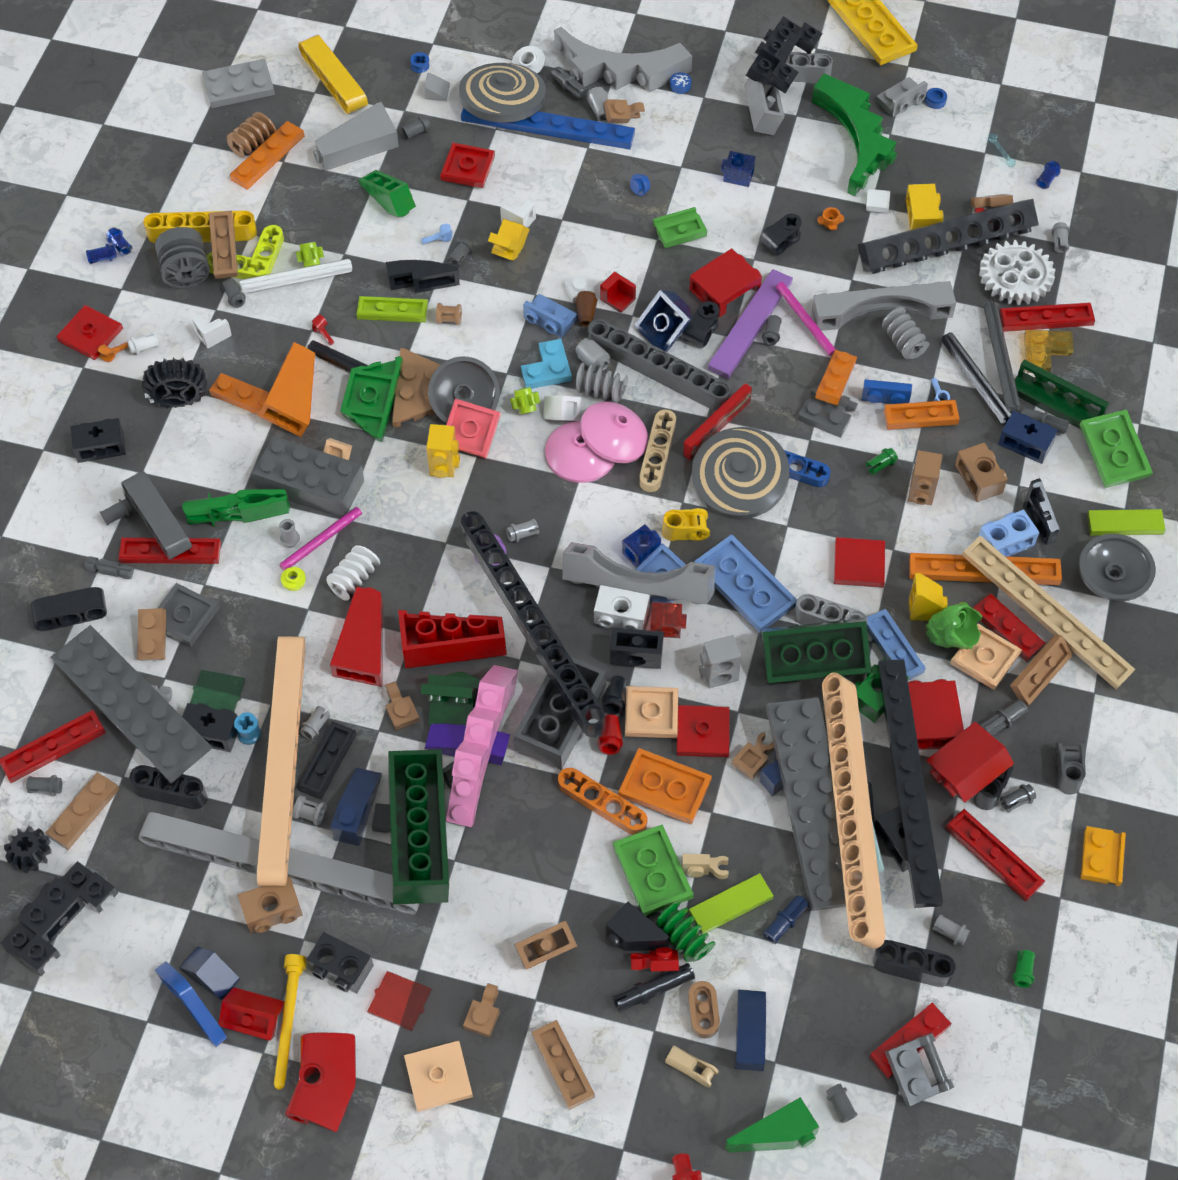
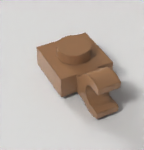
M607 99L604 102L608 123H628L631 118H640V112H645L642 102L631 105L627 104V100Z
M395 681L386 684V691L391 703L385 706L395 730L397 731L419 722V715L410 696L402 698Z
M487 983L482 1001H472L463 1024L464 1029L490 1038L500 1013L498 1008L493 1007L499 994L498 986Z

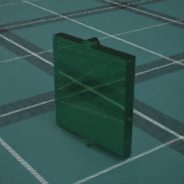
M201 670L197 684L193 686L194 693L190 703L195 705L203 703L213 709L221 710L225 708L235 712L238 701L242 699L240 694L245 678Z

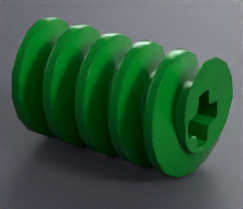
M681 901L676 902L661 913L656 921V926L663 929V932L670 937V943L673 946L677 945V952L684 954L683 959L686 962L699 961L714 948L716 943L714 941L705 943L709 934L706 932L699 935L698 933L702 926L698 924L692 927L691 925L695 917L691 916L685 919L688 909L678 910Z

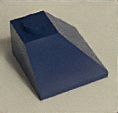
M660 289L634 324V327L653 346L668 352L692 320L690 307L675 292Z

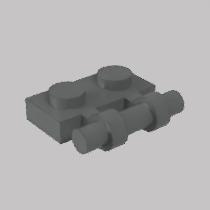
M814 386L812 388L811 395L816 396L818 387ZM843 395L838 407L835 409L826 405L825 401L807 398L798 414V421L841 438L852 416L845 413V410L848 409L855 412L858 403L851 401L850 397Z

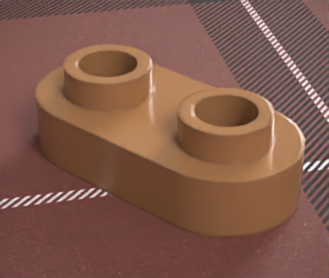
M698 981L690 987L688 993L691 1028L695 1035L707 1039L713 1037L719 1029L720 1019L717 994L711 983ZM705 995L707 1000L699 1001L697 996ZM706 1021L710 1024V1027L707 1029L702 1028L700 1023Z

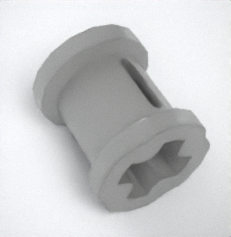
M300 795L295 802L292 816L296 819L302 817L311 820L314 825L318 826L324 819L327 804L324 802L318 804L306 800V796Z

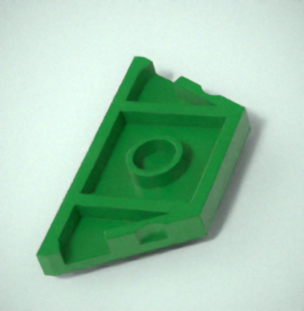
M400 356L395 357V360L381 364V361L371 363L369 366L352 368L340 410L345 418L379 442L384 440L403 364V358Z

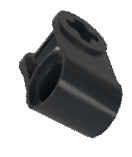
M796 214L785 215L772 226L767 227L761 233L759 241L774 255H781L787 248L800 240L801 232L799 228L802 224L801 218Z
M710 301L700 304L692 316V320L682 332V338L704 348L719 324L717 318L719 307L717 304Z
M1013 766L974 795V803L982 810H991L997 805L1001 793L1011 776ZM985 791H986V792H989V793H991L993 796L986 795V794H984V792H985Z

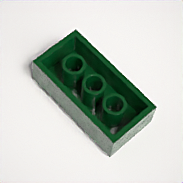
M864 618L761 629L767 683L824 678L830 673H838L841 676L871 673L867 621Z

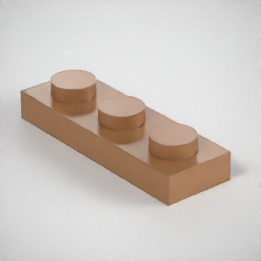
M230 210L209 213L215 279L237 277L238 265L233 212Z
M1054 635L1010 685L1017 698L1023 701L1025 705L1029 706L1073 656L1063 636Z
M97 772L46 831V835L63 848L69 850L120 790L118 785Z
M555 1020L532 1031V1037L568 1109L571 1110L595 1098V1093L558 1021Z

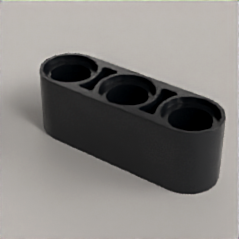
M89 587L35 599L31 603L33 626L38 631H48L99 620L107 615L104 590L99 587Z
M146 765L136 766L129 775L135 793L142 798L189 809L202 808L208 799L203 782L194 776L182 774L170 783L155 767ZM149 779L146 783L139 784L141 780ZM167 785H174L171 789L163 790ZM192 791H199L196 795L189 796V793Z
M884 940V943L875 950L873 956V965L878 971L935 987L947 986L956 969L954 960L946 954L892 940ZM888 953L893 957V959L885 960L880 956V954ZM916 960L920 967H912L907 961ZM935 967H943L948 974H939Z

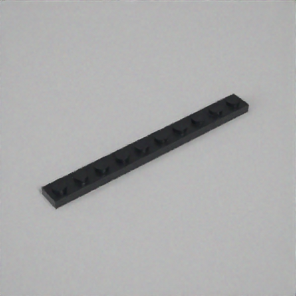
M905 660L878 661L877 667L914 908L941 907L943 897Z

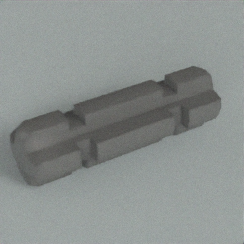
M92 556L87 557L85 561L87 571L96 572L99 570L98 573L115 577L121 575V578L131 579L134 574L133 566L123 563L120 565V562L106 559L98 560L97 557Z

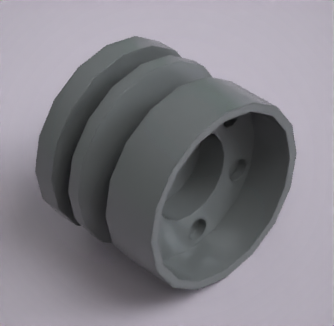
M176 227L160 234L156 239L155 249L163 281L175 288H188L202 283L208 277L210 267L201 234L189 227Z

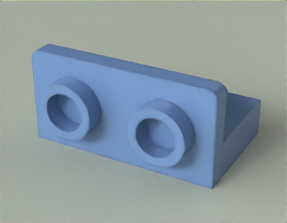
M538 294L531 303L525 301L523 304L524 318L528 322L537 324L550 334H555L561 338L577 321V313L541 294Z

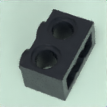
M325 932L322 933L306 959L310 973L320 980L327 978L333 981L334 986L341 991L348 992L350 990L356 994L374 966L371 955ZM326 955L333 956V959L328 963L320 962L322 957ZM350 967L357 968L356 973L353 975L344 974L345 970Z

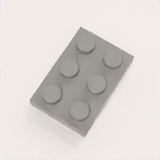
M265 59L202 72L211 108L275 95Z

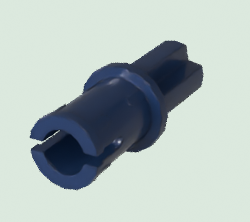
M795 896L783 911L777 912L775 920L762 932L769 942L776 944L789 928H794V922L808 908L809 904L805 898Z

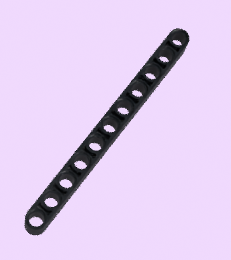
M476 511L466 512L461 517L463 538L583 733L591 738L601 736L606 726L605 712L483 516ZM535 620V622L528 623L527 621ZM543 639L548 640L547 642H539ZM553 659H559L560 661H559V662H552L551 660H553ZM565 679H572L573 681H571V682H564L563 680H565ZM578 699H585V700H586V701L581 702V703L576 702V700H578ZM591 719L599 720L596 723L588 722Z

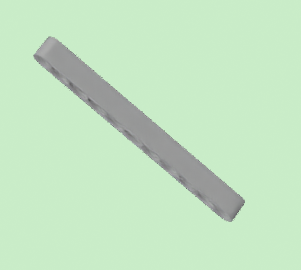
M154 812L148 813L138 836L142 843L151 847L257 874L260 842L258 839ZM290 848L287 877H291L293 884L409 915L417 913L419 904H393L392 874Z

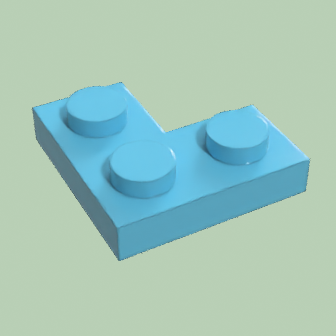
M561 339L539 343L542 362L521 366L525 387H531V389L572 381V374Z

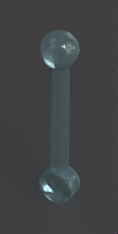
M990 134L989 142L996 145L1007 160V165L1014 167L1016 161L1009 157L997 141L998 136Z

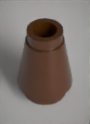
M581 291L575 298L579 325L582 327H588L594 319L598 302L594 292Z

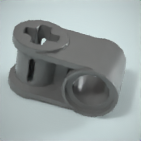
M1061 742L1056 743L1055 765L1057 785L1060 791L1065 794L1072 795L1077 793L1085 779V744L1068 746L1063 745ZM1067 776H1071V777L1075 778L1076 780H1072V779L1068 778Z

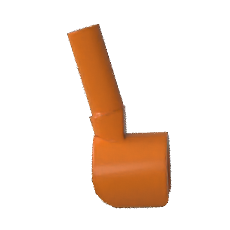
M125 342L113 348H109L105 344L101 345L98 348V352L101 353L99 357L106 362H112L117 353L128 348V344Z

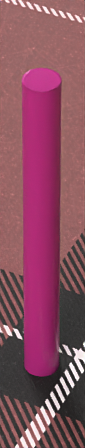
M784 282L777 284L776 288L826 353L832 356L836 349Z
M356 506L279 564L280 567L286 570L294 566L361 516V510Z

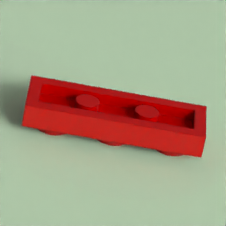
M991 593L973 607L982 615L981 621L990 630L1022 649L1019 656L1026 662L1036 656L1046 645V642Z
M932 1002L874 1050L869 1058L889 1079L893 1072L885 1051L931 1032L934 1038L937 1039L951 1027L952 1023ZM923 1046L917 1048L918 1054L924 1050Z

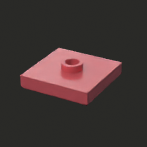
M455 399L446 425L455 426L456 440H459V451L487 459L501 413Z

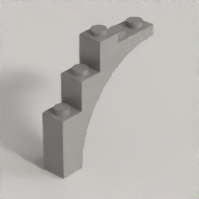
M562 27L554 30L553 45L555 49L561 52L571 65L570 75H574L576 81L584 87L604 77L605 81L616 90L637 80L641 86L652 92L669 83L673 74L680 72L687 74L692 71V55L681 43L666 49L647 53H616L585 44L571 36Z

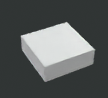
M868 189L866 211L888 213L890 191Z

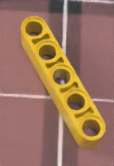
M318 34L298 43L299 51L304 60L347 114L368 105L364 91Z
M246 210L232 211L235 241L254 239L257 236V228L252 212ZM221 211L151 213L144 218L143 224L147 238L152 243H156V239L160 234L176 227L195 229L201 234L203 242H211L209 213Z

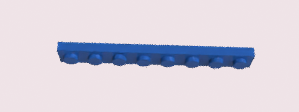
M464 107L461 113V121L629 150H631L635 136L634 127L539 111L526 119L515 122H492L480 119L469 113Z

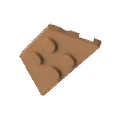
M400 348V357L403 358V364L395 393L393 428L400 427V423L413 418L416 421L424 418L426 415L435 414L429 402L428 386L433 373L440 364L405 348Z

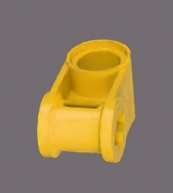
M700 508L691 510L672 509L667 511L663 518V537L669 541H702L710 536V531L706 524L708 512Z

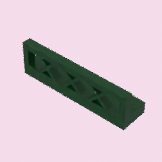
M1025 359L1022 361L1018 375L1014 379L1019 398L1044 411H1048V413L1058 418L1069 421V424L1081 429L1079 424L1082 420L1105 415L1109 402ZM1025 371L1033 373L1035 377L1025 373ZM1048 382L1053 383L1056 388L1050 386ZM1069 393L1076 395L1078 399L1070 396ZM1092 403L1100 407V411L1093 408L1090 404Z

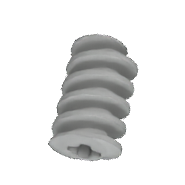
M899 307L885 317L882 328L884 332H887L888 337L892 339L893 344L897 346L899 352H902V356L905 359L918 358L927 350L929 342L925 341L926 337L924 334H920V328L915 327L916 323L910 320V315L905 314V308Z
M581 363L576 376V391L578 393H582L585 390L586 395L590 396L594 392L596 398H600L603 395V399L608 401L612 397V402L618 403L621 400L628 384V375H626L623 381H620V373L611 378V371L608 370L605 376H603L602 368L593 373V365H590L586 371L584 370V363Z

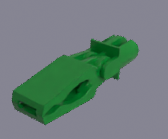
M246 489L216 498H211V494L208 493V498L188 500L182 505L186 521L189 525L212 522L213 527H215V521H242L243 523L288 514L290 511L285 489Z

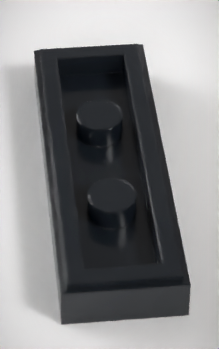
M332 721L297 785L298 791L320 800L323 798L357 735L356 730Z

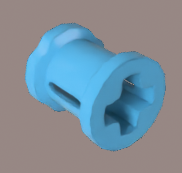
M248 712L236 717L234 727L238 731L240 742L246 745L255 744L261 737L257 718Z

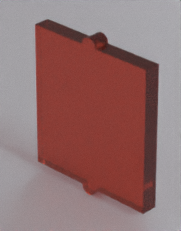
M387 971L379 988L374 990L375 996L367 1012L412 1031L420 1014L425 1011L424 1005L430 995L431 988Z

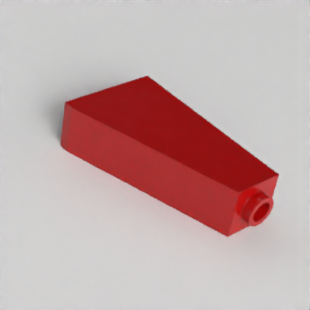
M356 587L330 662L333 677L382 687L383 601L380 591L371 587Z

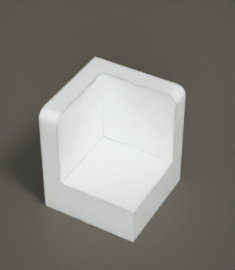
M529 200L521 208L516 205H512L511 208L502 205L500 208L501 222L504 218L528 228L536 219L535 203Z
M201 315L192 319L196 334L207 348L232 336L226 319L222 321L221 319H216L209 324L205 322Z
M545 395L543 418L548 420L580 421L581 397Z

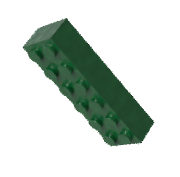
M442 750L388 751L393 904L448 903L449 870Z

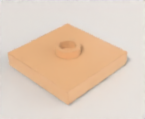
M977 624L978 630L981 632L979 642L972 649L962 650L959 648L951 659L950 664L995 690L1021 654L1022 649Z
M627 686L625 737L677 738L678 688Z
M459 1041L404 1055L417 1112L473 1097Z

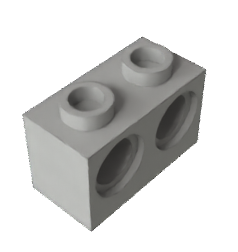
M734 635L704 642L703 653H700L702 665H699V673L701 679L707 681L709 689L737 682L739 680L741 654Z

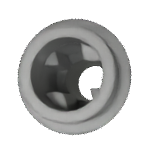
M602 87L590 89L587 93V101L597 120H607L604 102L608 99L607 92Z

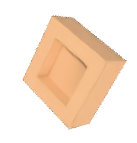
M330 438L326 440L324 452L349 460L352 445Z

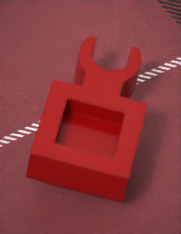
M660 947L656 951H650V954L631 953V970L651 968V972L679 971L678 952L668 947Z

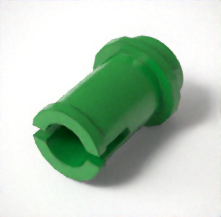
M884 448L881 454L866 462V467L871 466L872 468L868 471L875 475L885 467L895 465L898 456L892 448Z
M1019 950L1017 952L1016 972L1012 974V979L1016 986L1029 988L1031 983L1035 981V977L1032 974L1036 955L1029 950Z

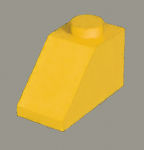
M915 573L909 596L910 620L929 621L933 614L943 611L948 606L947 596H943L941 585L921 573Z

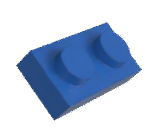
M864 379L861 401L888 404L909 403L912 384Z

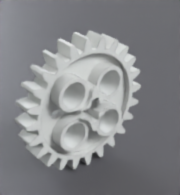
M1014 240L1013 245L1005 241L1003 247L997 243L995 249L989 248L988 254H984L980 264L979 276L982 277L981 283L986 284L985 290L992 289V297L997 294L1000 295L999 301L1007 298L1008 304H1011L1013 300H1016L1018 305L1021 304V300L1030 304L1031 298L1038 302L1039 296L1045 297L1046 292H1050L1055 279V269L1052 268L1053 261H1048L1049 255H1041L1043 249L1035 251L1034 244L1026 247V241L1022 245H1018L1016 240Z

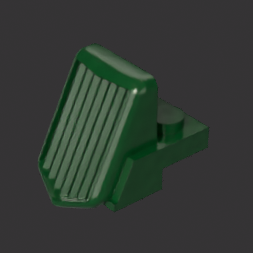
M456 672L444 676L429 674L428 684H421L420 693L428 695V700H430L428 724L430 726L431 724L466 725L468 715L476 706L481 679L465 672Z

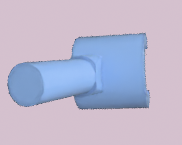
M442 224L439 233L422 238V243L425 244L439 239L443 242H449L452 239L450 224Z
M933 378L931 382L936 394L934 401H940L939 398L949 400V393L941 390L937 379Z

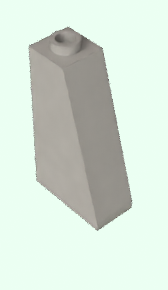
M379 102L315 140L316 150L313 153L316 162L321 163L324 170L327 171L399 147L398 135L382 102Z

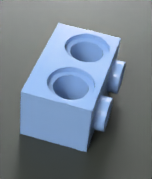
M1025 510L1017 513H1008L1002 519L995 522L989 521L981 527L979 536H982L1005 557L1035 546L1039 535L1038 529Z

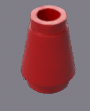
M610 714L605 716V731L598 737L597 745L602 753L614 755L620 751L623 741L619 718L616 715Z

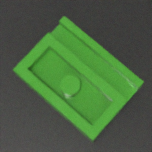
M696 207L653 219V226L656 227L657 234L664 248L707 236V229L700 215L697 214Z

